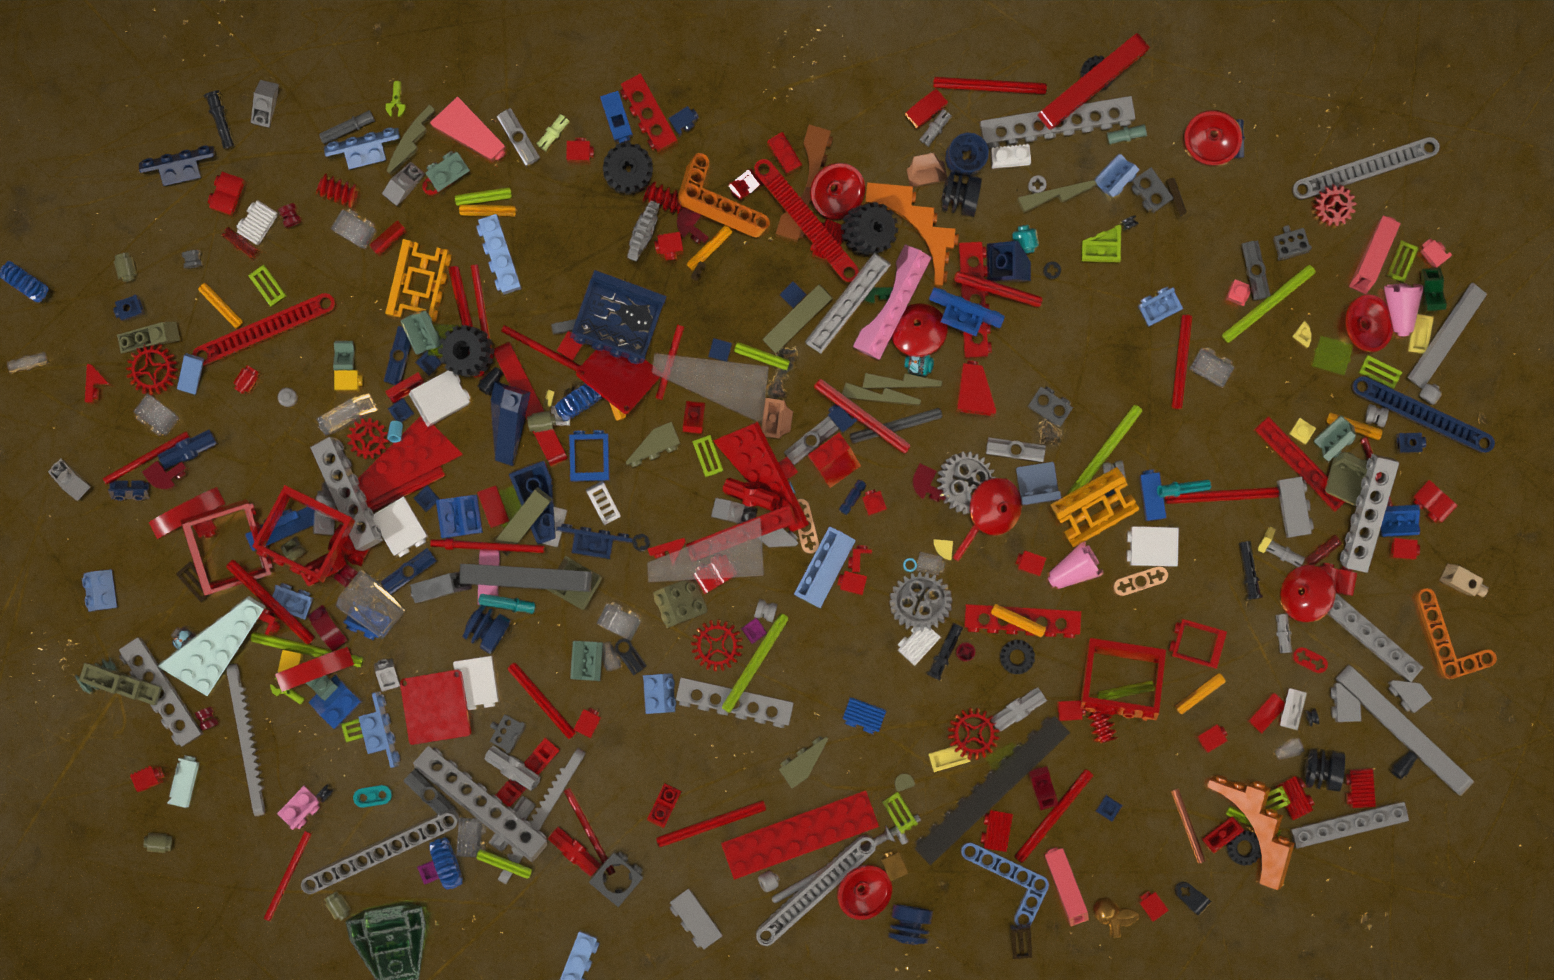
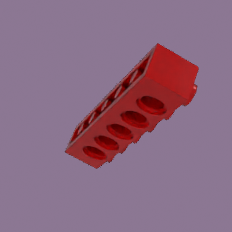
M982 242L959 243L960 271L983 279L987 277V265L983 266V258H986V246H982ZM976 258L979 262L978 266L971 267L968 264V259ZM960 283L961 297L970 301V297L976 295L981 300L980 305L989 309V303H985V296H989V292ZM982 321L978 334L982 336L983 341L979 344L973 342V335L963 331L965 359L988 358V353H992L991 342L987 340V334H991L990 324Z
M965 604L964 628H968V632H979L980 629H987V633H999V630H1006V634L1018 635V631H1026L1009 622L1005 626L1000 625L998 617L991 614L994 606ZM1004 607L1018 615L1025 616L1035 623L1039 617H1044L1047 621L1045 626V636L1056 637V633L1064 634V638H1075V635H1080L1081 611ZM983 613L989 616V622L986 625L979 622V616ZM1062 618L1065 620L1066 626L1064 629L1056 627L1057 619ZM1026 631V634H1025V635L1036 636V635H1034V634H1032V633Z

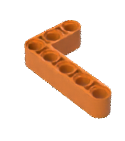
M695 154L686 167L678 194L679 204L756 238L760 237L770 225L769 218L758 211L702 188L709 166V159L705 154Z
M1426 588L1416 593V602L1440 674L1444 678L1454 679L1491 667L1496 663L1497 657L1492 650H1481L1456 658L1434 591ZM1423 592H1427L1430 595V600L1427 603L1421 599ZM1430 610L1436 613V618L1433 621L1427 617V613ZM1436 628L1442 631L1440 639H1436L1433 635ZM1443 646L1448 649L1446 657H1442L1439 653ZM1485 653L1491 656L1488 664H1485L1482 660V656ZM1466 659H1470L1473 664L1469 670L1464 667ZM1448 665L1454 667V673L1451 676L1446 673Z

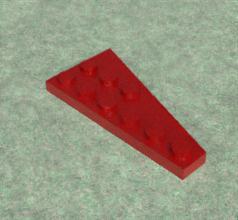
M420 416L401 435V441L393 443L358 478V486L365 494V502L367 503L463 454L434 425L427 427L422 416ZM350 489L346 491L347 498L350 496Z

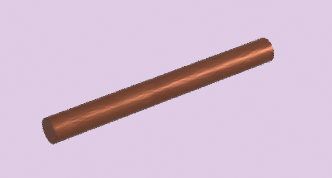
M1179 788L1172 791L1198 863L1205 862L1204 854Z

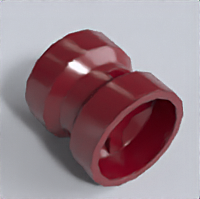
M295 203L278 209L279 215L283 218L284 228L302 222L301 216L297 214Z
M346 563L341 572L336 573L333 578L348 589L352 585L351 580L357 578L360 573Z
M961 643L956 648V656L961 661H970L975 656L976 651L971 643Z
M212 706L194 713L196 719L200 721L199 727L201 731L219 725L218 719L213 715L214 709Z

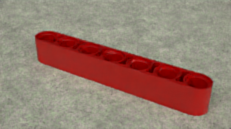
M1136 33L1039 112L1038 118L1049 130H1052L1142 57L1151 47L1139 33Z
M508 341L494 348V355L509 385L531 392L525 415L526 419L527 416H532L533 413L544 412L510 342ZM554 429L536 433L533 431L551 467L568 459Z

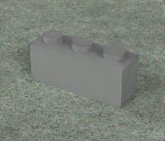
M1302 477L1277 481L1286 538L1312 534L1311 530H1314L1312 518L1309 519L1308 516L1310 502L1309 499L1306 500L1305 492H1307L1306 481H1303Z
M689 888L670 901L672 905L669 907L675 916L679 915L683 920L681 925L686 932L691 931L694 935L692 940L698 948L702 946L705 949L723 936Z

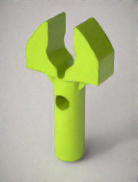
M394 81L392 101L386 103V111L391 117L392 109L395 105L399 108V118L405 112L406 105L400 102V81Z
M270 684L272 693L276 696L285 694L298 704L303 703L304 698L292 689L281 692V689H277L274 685Z

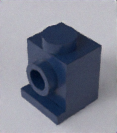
M687 106L671 116L669 122L680 137L683 135L682 130L688 131L695 126L694 123L699 119V116L694 108L690 110Z
M138 295L115 302L116 307H113L116 318L120 317L121 321L145 315ZM125 305L130 306V310L127 312L124 311Z
M834 404L829 409L830 413L828 416L842 433L857 422L856 418L851 419V415L837 404Z
M1422 433L1397 434V453H1421L1423 448H1426V438L1422 437ZM1411 439L1416 441L1415 446L1410 445L1409 441Z

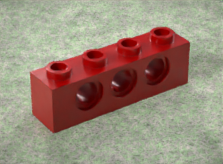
M641 73L621 83L622 89L619 91L624 100H629L631 104L629 109L633 117L638 116L640 120L638 126L642 133L648 134L650 139L647 142L652 150L656 149L657 153L676 144L678 140ZM636 93L643 94L644 98L641 102L633 100V96ZM647 109L653 112L652 117L649 119L642 116L643 111ZM655 126L661 127V134L653 135L651 133L652 128Z

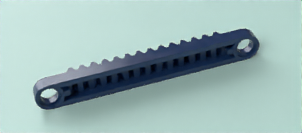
M1359 377L1353 382L1352 389L1358 396L1389 409L1421 426H1425L1434 432L1440 433L1449 439H1453L1462 445L1482 453L1491 451L1495 445L1494 438L1490 434L1368 377ZM1359 381L1367 383L1368 388L1365 392L1358 390L1357 384ZM1481 438L1489 440L1488 448L1484 449L1479 445Z

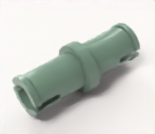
M1145 124L1107 132L1109 144L1125 140L1129 142L1131 141L1130 139L1147 136Z

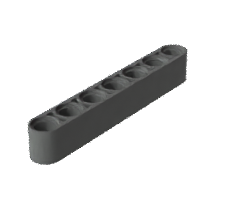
M460 564V584L591 592L592 572Z

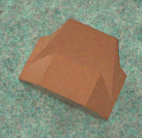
M934 153L913 157L910 167L907 168L909 185L913 188L947 180L944 161L939 160Z
M766 398L762 422V431L765 437L780 439L782 435L790 432L793 411L786 406L784 400Z

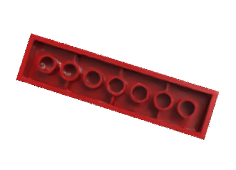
M864 790L721 842L735 880L879 827L867 791Z

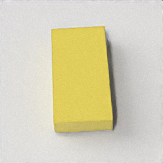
M1417 314L1414 331L1410 334L1408 352L1424 354L1430 343L1433 316Z
M957 745L929 753L933 771L937 772L971 762V760L967 759L968 753H965L964 757H960L961 749L957 753L954 752L958 747Z

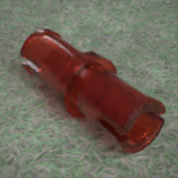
M230 227L224 230L226 233L223 232L221 236L233 244L236 250L242 251L250 259L256 256L254 253L257 254L259 250L248 243L245 237L238 235Z
M1333 535L1323 545H1318V549L1306 557L1305 560L1309 565H1316L1323 558H1328L1332 551L1342 545V542L1336 535Z

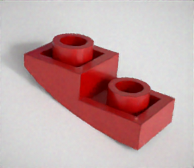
M935 89L912 106L905 115L918 128L929 121L934 114L946 107L948 101Z
M664 783L647 821L664 828L682 791Z

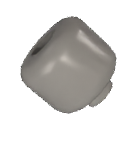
M1426 384L1420 392V397L1434 405L1442 393L1438 385Z
M284 388L278 394V401L282 406L292 407L297 402V393L291 388Z
M767 871L758 877L759 884L765 892H770L779 885V877L772 871Z

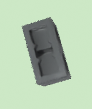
M1152 167L1131 182L1133 185L1131 189L1137 196L1140 195L1144 200L1142 204L1148 212L1151 210L1152 213H1155L1173 200L1172 195ZM1147 179L1150 182V187H1141L1140 181ZM1155 194L1159 195L1161 197V203L1154 204L1151 200V196Z
M1047 386L1045 388L1040 387L1027 407L1060 428L1073 409L1070 406L1071 402L1064 397L1059 399L1054 395L1055 391ZM1045 395L1048 398V404L1040 405L1038 397ZM1056 406L1063 407L1064 415L1057 416L1054 413V408Z

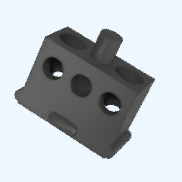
M1289 225L1284 226L1285 234L1275 236L1273 239L1278 253L1277 259L1280 261L1309 253L1312 249L1304 228L1291 232Z
M504 714L499 724L491 723L490 728L496 731L490 742L506 750V753H512L526 728V723L519 722ZM508 720L511 721L510 726L507 725ZM504 728H505L506 731H507L506 734H503V733H502V730H503ZM499 737L502 738V741L500 743H498Z

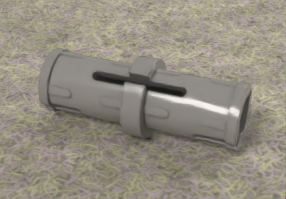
M944 109L941 110V113L934 122H930V127L919 139L922 143L925 142V145L928 147L935 137L942 133V128L952 118V115L946 113L947 111Z
M1273 540L1266 549V551L1278 556L1281 561L1285 560L1297 567H1300L1305 560V557L1291 551V548L1288 546H1281Z
M1288 614L1276 615L1278 630L1276 636L1279 638L1280 653L1292 652L1290 637L1292 631L1289 629Z

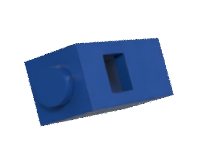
M616 91L600 96L614 141H619V144L630 141V137H633L619 92Z
M1154 470L1143 471V475L1139 476L1145 520L1165 519L1164 498H1160L1157 493V487L1161 485L1160 472L1155 473Z

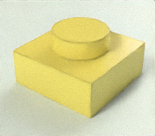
M1299 418L1289 435L1306 445L1316 428Z

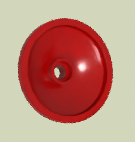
M1207 110L1194 116L1188 123L1185 131V144L1189 153L1199 162L1207 165H1220L1233 159L1239 152L1242 144V131L1238 122L1231 115L1219 110ZM1212 131H1217L1218 134H1217V135H1213L1211 132H1212Z
M833 163L825 166L814 177L810 188V198L814 208L821 215L830 219L844 218L845 215L849 214L848 211L861 205L865 195V182L861 173L847 163Z
M1368 294L1357 297L1351 302L1346 313L1347 333L1351 341L1359 349L1366 352L1379 351L1389 343L1393 334L1389 308L1381 298L1375 295Z
M917 303L908 305L891 336L893 344L899 351L909 356L921 357L936 352L945 342L948 333L947 324L941 322L943 314L937 308L928 304ZM915 323H921L920 326H915Z
M991 478L982 482L974 491L970 501V515L974 525L980 531L989 535H1001L1011 530L1018 522L1022 511L1019 490L1012 482L1003 478Z
M1315 565L1297 567L1287 575L1281 587L1283 608L1289 616L1297 621L1314 622L1320 620L1331 610L1335 601L1336 588L1332 577L1327 571ZM1305 589V593L1301 595V590Z
M859 866L851 870L841 881L837 893L838 904L841 910L853 919H870L881 913L888 905L892 896V882L888 874L878 866Z

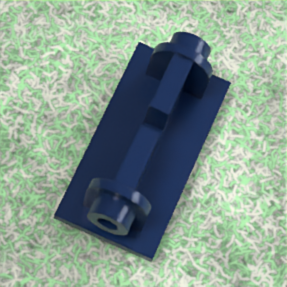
M114 480V482H110V489L108 491L111 499L117 501L124 499H134L137 501L149 499L147 491L149 490V482H145V480L131 481V487H128V481Z

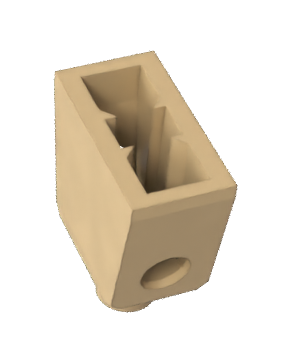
M1447 564L1439 580L1470 596H1476L1477 594L1484 597L1488 592V587L1482 584L1483 578L1458 565Z

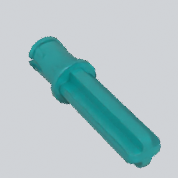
M1210 480L1180 484L1173 482L1169 485H1159L1157 493L1160 498L1167 496L1178 497L1184 493L1210 490L1212 486Z
M480 594L478 599L480 605L512 610L514 613L519 611L533 614L535 609L534 602L519 600V598L511 599Z

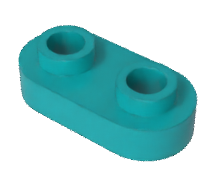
M385 785L361 788L354 793L353 801L358 807L362 808L387 804L392 798V791ZM381 791L386 793L385 798H380L379 793ZM362 794L367 796L366 801H361L360 796Z

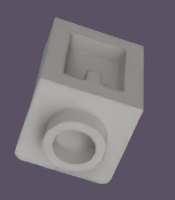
M382 659L374 664L375 673L382 692L400 686L393 659Z

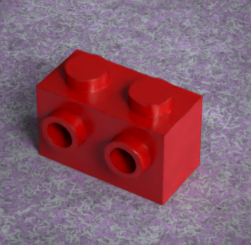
M680 232L657 235L658 240L654 241L656 253L661 255V258H665L668 261L677 259L676 256L684 255Z

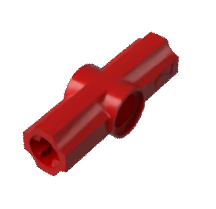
M729 477L723 485V492L726 495L742 500L745 506H760L774 511L780 502V497L777 494L761 489L760 484L756 482L744 483Z
M559 826L548 837V840L562 851V854L570 862L577 864L590 877L602 865L587 852V849L576 839L573 840Z

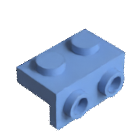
M1118 154L1094 180L1105 194L1114 197L1123 191V187L1136 177V173L1140 169L1135 164L1128 162L1121 154Z
M1167 286L1158 291V296L1152 298L1150 295L1140 300L1142 304L1138 307L1148 327L1183 309L1175 294L1174 287L1169 289Z
M112 569L84 573L82 584L86 590L85 605L88 611L117 608Z
M281 583L280 586L275 585L272 597L291 615L306 620L313 598L309 597L310 593L301 589L298 592L292 591V586Z
M673 674L644 675L646 714L675 712L676 700L674 697L675 682Z

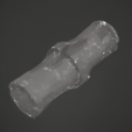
M42 352L31 356L24 355L23 358L7 361L8 369H10L9 372L13 373L24 369L31 370L32 367L48 364L47 356H45L46 353Z

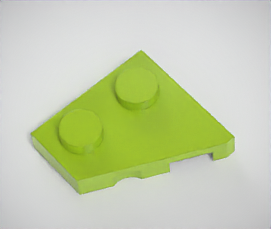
M1117 225L1106 232L1103 231L1095 237L1083 240L1082 261L1120 263L1121 225Z

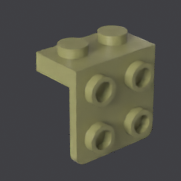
M1343 452L1336 458H1333L1325 491L1356 506V499L1362 490L1361 482L1367 473V460H1361L1350 452Z
M565 556L558 570L592 572L591 592L547 590L583 610L589 603L602 577Z
M694 577L653 592L655 603L659 607L661 618L666 628L707 612V607Z

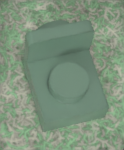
M327 675L306 683L324 701L338 688Z

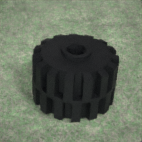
M626 142V144L622 145L617 144L615 148H611L608 151L607 156L604 158V178L610 188L615 189L618 193L622 192L625 195H630V193L635 192L636 194L645 188L651 180L653 171L652 159L648 152L638 144L634 145L631 142ZM626 163H629V166H633L631 172L623 170Z
M877 202L856 206V208L848 211V215L844 216L843 220L846 223L841 225V230H845L842 238L843 240L847 239L848 243L846 246L853 248L854 253L869 255L882 252L891 247L890 243L896 241L897 238L894 234L898 233V228H895V223H898L897 218H892L894 213L891 209L886 210V205H878Z
M467 325L452 327L453 331L448 330L445 333L446 339L441 338L439 342L443 344L442 348H438V353L443 355L442 358H439L441 363L446 364L445 368L448 371H452L453 374L466 377L481 375L480 371L485 372L488 369L487 363L492 364L493 361L490 358V354H494V349L490 348V345L493 344L492 340L487 338L488 334L475 327Z

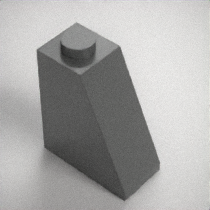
M459 572L449 573L410 585L411 596L415 603L472 589L471 584L459 583Z

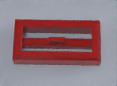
M417 372L385 392L392 403H396L408 396L411 390L424 384L425 381Z

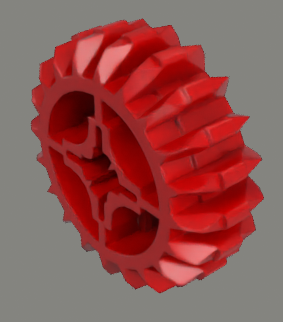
M144 344V351L136 348L139 354L131 353V356L135 358L134 361L127 360L128 363L132 364V367H126L127 371H132V373L127 375V378L134 377L130 384L135 385L138 383L135 389L138 391L142 388L143 394H146L148 389L150 395H154V389H156L157 394H161V387L164 391H168L166 384L174 385L170 379H177V376L172 375V373L178 372L179 369L172 366L178 364L176 360L171 361L174 358V354L167 356L169 353L168 348L162 351V345H158L157 349L155 345H151L149 349ZM151 354L161 355L165 363H155ZM146 357L145 366L138 370L139 362L142 358ZM151 364L154 367H158L153 374L146 372ZM167 368L164 379L159 382V373ZM149 375L154 385L143 383L139 376Z
M720 619L717 620V625H714L713 620H710V627L703 623L702 625L705 630L702 631L700 628H697V631L701 633L700 636L693 635V638L698 639V641L691 642V645H697V649H693L692 653H699L695 660L702 658L701 666L705 662L708 663L706 666L707 670L710 669L711 665H714L713 670L717 671V665H720L721 670L724 671L723 664H727L731 668L732 665L729 661L732 659L733 662L737 663L734 655L741 656V653L736 651L737 648L743 649L742 645H737V642H741L742 638L736 639L735 637L740 632L732 633L734 625L730 626L729 629L726 628L728 625L727 621L724 622L723 626H720ZM714 629H721L725 631L721 635V637L717 639L712 638L707 633ZM729 635L733 640L732 653L724 647V642ZM724 637V639L721 642L722 649L725 650V652L716 649L710 654V652L713 650V645L709 638L713 641L718 642ZM702 638H705L710 643V649L705 656L701 650ZM716 652H720L727 657V659L719 662L709 660Z
M969 708L968 715L965 710H962V718L956 714L955 718L958 722L952 720L950 724L955 727L948 728L949 732H953V735H949L948 739H954L950 746H958L954 750L955 753L960 749L962 750L960 757H964L965 753H968V760L972 758V754H974L975 760H978L979 753L985 758V750L991 754L993 751L990 746L997 747L993 740L997 741L1000 738L994 736V733H999L1000 730L993 729L996 724L990 723L993 716L991 715L986 718L987 711L980 715L979 708L976 709L975 714H973L972 708ZM978 719L982 722L978 726H972L965 720ZM960 725L966 732V737L962 742L958 735ZM986 726L989 731V739L987 743L984 741V738L981 734L982 730ZM980 727L977 734L978 738L973 737L967 741L971 734L969 731L977 730ZM973 741L978 745L980 744L982 748L969 749L965 746Z

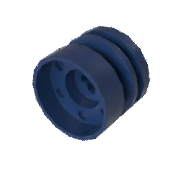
M975 133L958 135L946 150L945 161L947 167L958 176L959 174H963V177L975 175L984 167L988 160L989 149L987 143L981 136ZM967 152L969 156L966 160H964L962 158L964 156L963 154H966Z
M481 605L468 620L462 638L467 640L471 634H474L471 643L474 644L481 638L480 648L491 654L503 637L511 620L502 614H499L493 620L491 617L494 610L490 608L485 615L484 612L487 606Z
M894 904L892 918L900 920L899 924L890 925V928L897 929L898 933L889 932L888 937L906 944H928L929 939L920 936L921 934H930L929 930L922 928V924H931L933 911Z

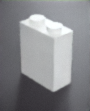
M452 371L444 372L416 387L409 393L427 427L461 410L470 403V396L467 390L462 389L459 384L461 382L459 376L453 374Z
M405 497L398 499L374 514L373 520L379 526L382 537L394 556L399 555V557H402L410 552L409 548L415 545L417 548L426 543L425 539L428 535Z
M1131 527V531H1127V542H1130V550H1127V561H1130V566L1177 567L1179 528Z
M493 656L453 662L454 670H460L463 675L468 710H474L476 705L484 704V708L493 707L495 702H499Z

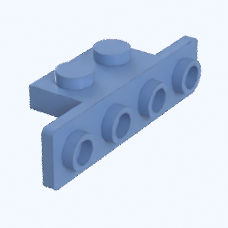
M386 128L382 132H370L362 137H350L346 141L330 142L324 146L325 156H331L344 152L349 169L384 161L386 156L382 143L399 139L398 128Z
M381 692L372 693L376 712L359 716L367 753L386 750L390 767L399 766L400 756L398 751H395V736L390 731L389 725L391 721L384 707L386 706L385 697L381 695Z

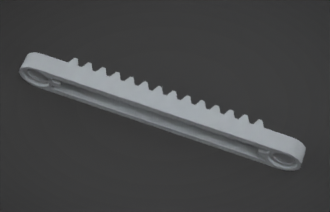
M1425 138L1301 179L1294 184L1293 194L1298 199H1306L1318 195L1319 191L1324 193L1325 186L1332 189V184H1335L1337 188L1340 184L1343 186L1350 185L1435 156L1440 148L1439 143L1435 138ZM1427 142L1434 144L1435 149L1431 153L1426 152L1424 149V145ZM1300 184H1305L1308 188V192L1304 195L1300 194L1297 190Z
M230 664L226 667L253 813L255 816L265 815L262 790L265 786L260 785L264 780L259 778L262 771L257 769L261 764L256 762L259 756L255 755L258 748L253 747L256 743L255 740H252L255 733L250 732L254 727L249 725L252 718L247 716L251 713L250 710H246L249 703L245 702V699L248 696L243 694L246 688L242 687L237 664Z
M576 749L567 766L560 768L562 774L556 775L557 781H552L554 787L547 789L550 794H544L546 800L540 801L542 807H537L535 809L537 814H532L534 820L528 821L534 831L540 830L586 754L583 750ZM523 835L521 839L523 842H528L531 836ZM512 847L513 854L509 853L507 856L510 861L519 864L523 855ZM503 870L498 880L507 884L513 873Z
M862 835L850 846L846 847L843 852H840L832 862L828 863L814 878H811L809 883L800 888L792 898H789L780 909L771 914L770 918L757 929V941L764 946L774 943L833 890L851 870L857 868L873 854L876 848L873 838L869 835ZM863 841L871 843V847L868 850L860 848ZM763 931L771 933V937L768 940H763L760 937Z

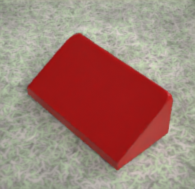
M396 221L370 244V247L377 255H380L406 232V229L399 221Z
M497 486L477 492L491 528L510 521Z
M1273 692L1247 721L1262 734L1284 710L1285 702Z
M1232 816L1202 840L1214 854L1242 833L1244 829Z

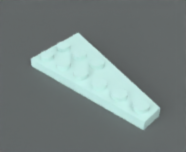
M248 596L233 607L231 611L216 620L214 624L210 627L208 626L187 642L186 645L175 651L169 658L159 663L158 667L208 696L264 610L265 605Z

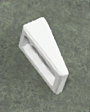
M603 481L586 489L604 525L621 517ZM603 489V492L593 496L592 493ZM604 496L607 497V499H605V500H603V501H601V502H599V503L596 502V500H598V499H600V498H602V497H604ZM610 503L609 507L600 510V507ZM614 510V513L604 518L603 514Z

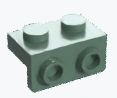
M450 151L443 156L444 160L439 164L434 162L427 167L426 175L438 192L470 171L458 152L453 153Z
M426 310L415 312L400 321L415 354H420L442 345L439 343L440 336L435 331L432 319Z
M1340 415L1314 439V442L1322 449L1323 457L1328 462L1332 458H1336L1346 445H1350L1355 440V427Z
M573 641L571 679L600 681L602 642Z

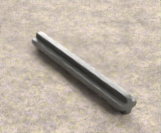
M936 408L883 425L895 432L942 418V411L940 408ZM868 428L851 433L850 439L852 443H857L878 437L879 435Z

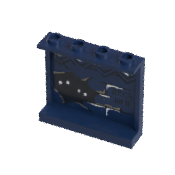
M594 270L570 338H573V341L579 344L587 343L592 345V348L595 350L609 351L610 355L620 358L622 356L628 358V361L631 363H643L667 296Z

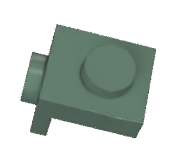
M335 341L334 370H353L355 357L353 341Z

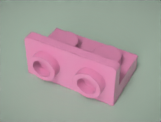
M303 786L277 814L292 830L296 829V827L300 829L307 822L305 818L309 814L314 815L320 808L318 804L321 801L307 787Z

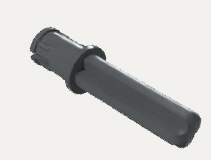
M368 110L356 117L352 116V119L320 133L319 136L323 144L355 129L360 130V127L374 122L375 119L371 111Z

